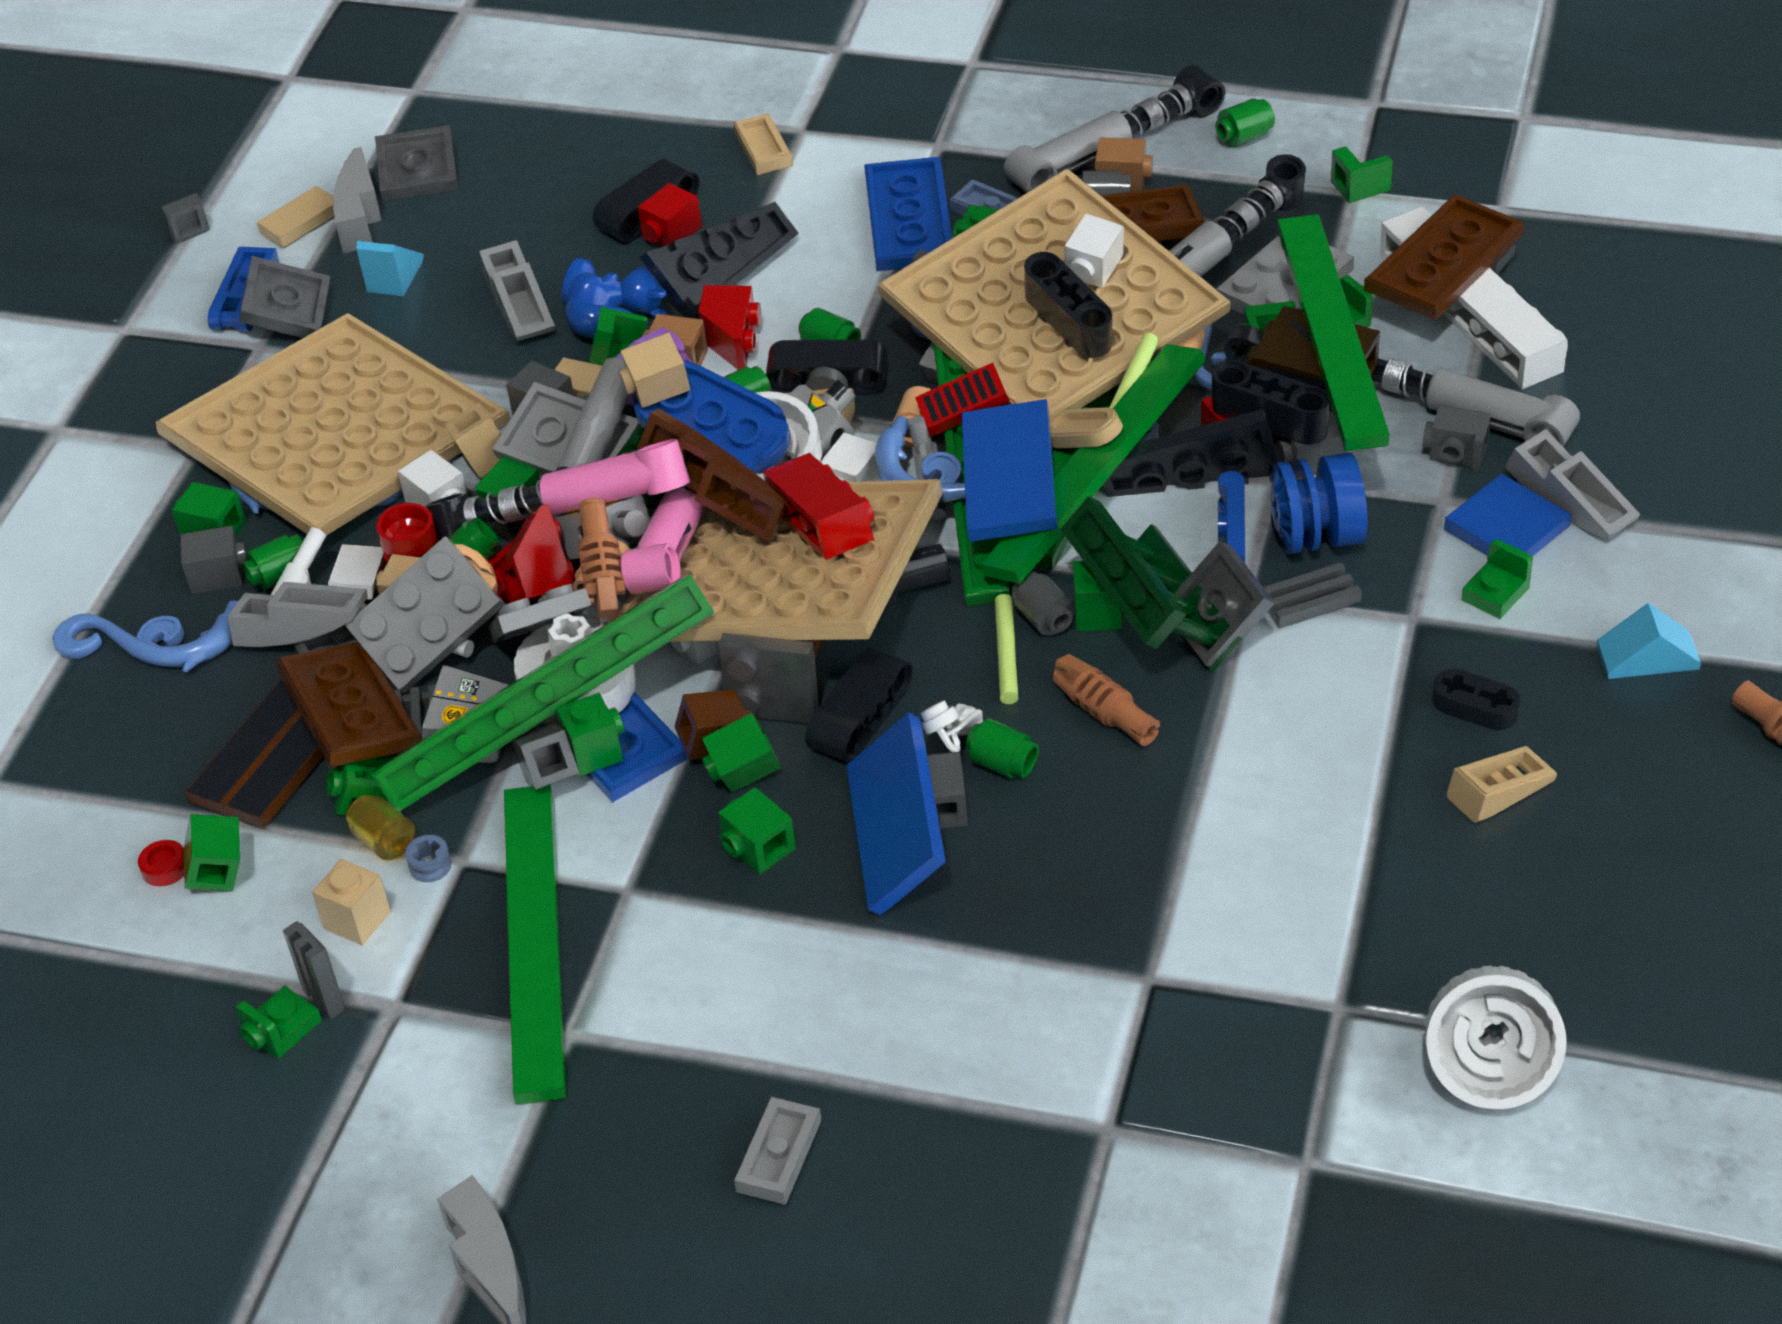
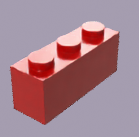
M811 453L763 471L765 482L788 502L782 519L825 560L874 540L870 523L874 522L875 518L867 498L857 495L846 480H840L828 464L823 465Z

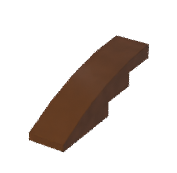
M659 408L651 412L637 450L665 440L677 439L690 478V482L684 486L697 492L694 500L768 542L772 541L788 502L756 473L693 428Z

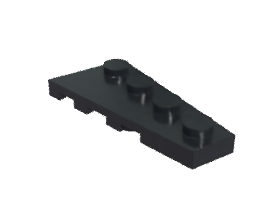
M773 202L720 225L717 224L692 236L676 240L659 249L656 248L640 256V259L662 288L666 290V293L684 317L694 319L699 315L698 311L704 285L735 286L799 233L777 203Z
M1260 409L1138 443L1103 485L1107 496L1113 497L1164 492L1166 486L1169 485L1186 486L1187 490L1205 488V482L1218 481L1219 476L1227 471L1241 473L1244 476L1245 484H1249V478L1269 476L1271 482L1273 464L1280 463V459L1265 411Z

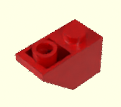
M704 285L698 312L699 319L704 321L707 346L737 370L745 367L749 353H755L756 331L754 327H760L761 304L760 302H754L752 286Z
M548 504L540 506L526 518L499 568L510 603L528 598L531 606L537 604V600L541 599V596L545 595V592L568 584H572L573 587L575 578L573 565L568 558H565L560 542L561 528L558 520L552 517Z

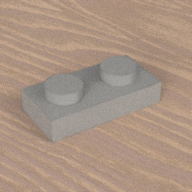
M771 1097L735 1177L736 1192L786 1205L822 1121L820 1109Z

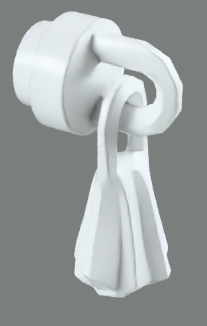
M945 700L920 713L924 720L921 724L925 734L929 735L937 732L939 738L952 753L960 751L958 736L969 735L975 724L981 725L983 722V715L980 709L976 710L975 707L964 704H957L955 708L954 706L948 707Z

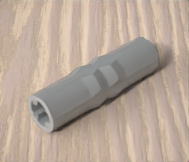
M607 358L604 361L591 393L582 407L581 415L574 425L572 435L556 471L601 460L608 443L613 437L614 429L621 419L623 408L629 397L618 370L625 368L623 360Z

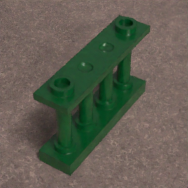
M1088 496L1060 529L1146 645L1157 649L1168 635L1174 632L1184 638L1186 637L1203 644L1210 650L1230 627L1225 619L1219 622H1211L1200 615L1198 603L1204 591L1199 585L1186 598L1175 594L1192 572L1155 525L1150 524L1138 540L1125 535L1100 501ZM1209 599L1207 602V612L1210 616H1213L1219 611ZM1237 636L1211 667L1206 666L1208 670L1214 672L1243 638Z

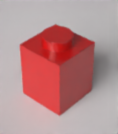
M668 183L638 206L642 237L661 247L686 236H692L702 228L698 196L673 184Z

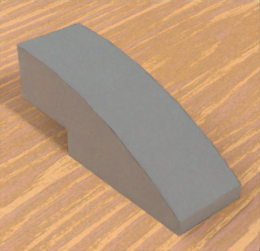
M362 147L352 150L338 175L334 189L333 212L343 254L357 251V241L372 242L368 224L382 221Z
M517 240L479 251L483 275L500 313L516 341H522L554 331L555 324L529 262L526 263Z
M1547 429L1516 447L1505 465L1509 473L1522 486L1572 514L1571 522L1601 538H1610L1637 520L1641 515L1582 451L1571 456Z
M283 582L274 595L244 593L227 616L233 646L266 647L287 645L310 640L334 631L353 620L368 597L367 589Z
M471 1175L437 1198L446 1228L456 1239L449 1244V1248L457 1273L500 1324H526V1308L521 1279L504 1224L489 1196L475 1177Z

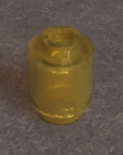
M364 795L354 801L347 812L346 821L351 833L383 860H392L404 855L407 846L414 839V824L382 797Z

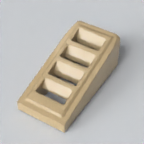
M1523 746L1454 768L1447 790V797L1472 822L1476 823L1494 816L1554 782L1557 773L1529 747ZM1516 767L1521 768L1526 774L1523 775Z

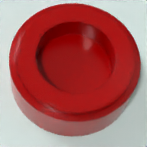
M159 840L146 846L138 857V866L143 879L153 886H168L179 881L184 876L183 846L173 840Z

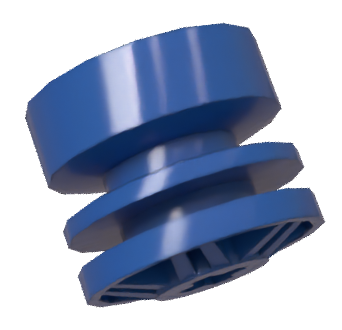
M1352 452L1319 457L1315 478L1306 459L1296 460L1293 469L1288 461L1273 464L1270 492L1271 511L1275 528L1278 531L1286 554L1301 553L1303 542L1308 551L1319 550L1322 529H1324L1327 540L1332 548L1365 543L1368 526L1367 503L1361 471Z

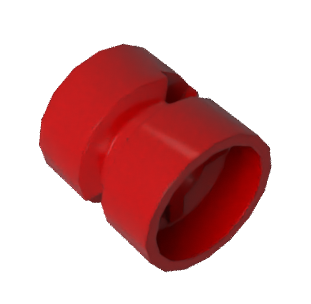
M397 504L386 509L377 520V533L386 565L392 554L421 558L438 543L432 513L427 507L420 504Z

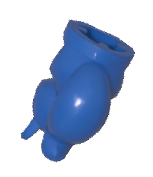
M576 258L566 272L561 290V299L566 306L565 316L569 326L577 334L585 338H594L600 307L627 313L632 312V314H649L654 319L657 314L667 315V312L661 305L662 299L666 297V290L662 288L647 267L640 266L632 270L622 282L619 281V276L613 272H609L603 277L597 276L592 262L582 258Z

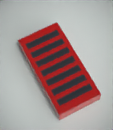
M993 362L915 397L931 436L961 424L962 412L999 407L1010 402Z

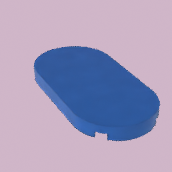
M684 362L690 390L644 408L641 407L634 392L635 414L638 422L644 429L650 413L659 408L720 446L754 473H760L774 466L784 456L789 447V425L782 409L777 404L698 364Z

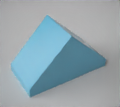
M357 241L356 250L367 292L404 297L423 263L424 254L396 245Z
M1650 603L1645 604L1597 639L1596 647L1607 679L1700 670L1701 662L1689 630Z

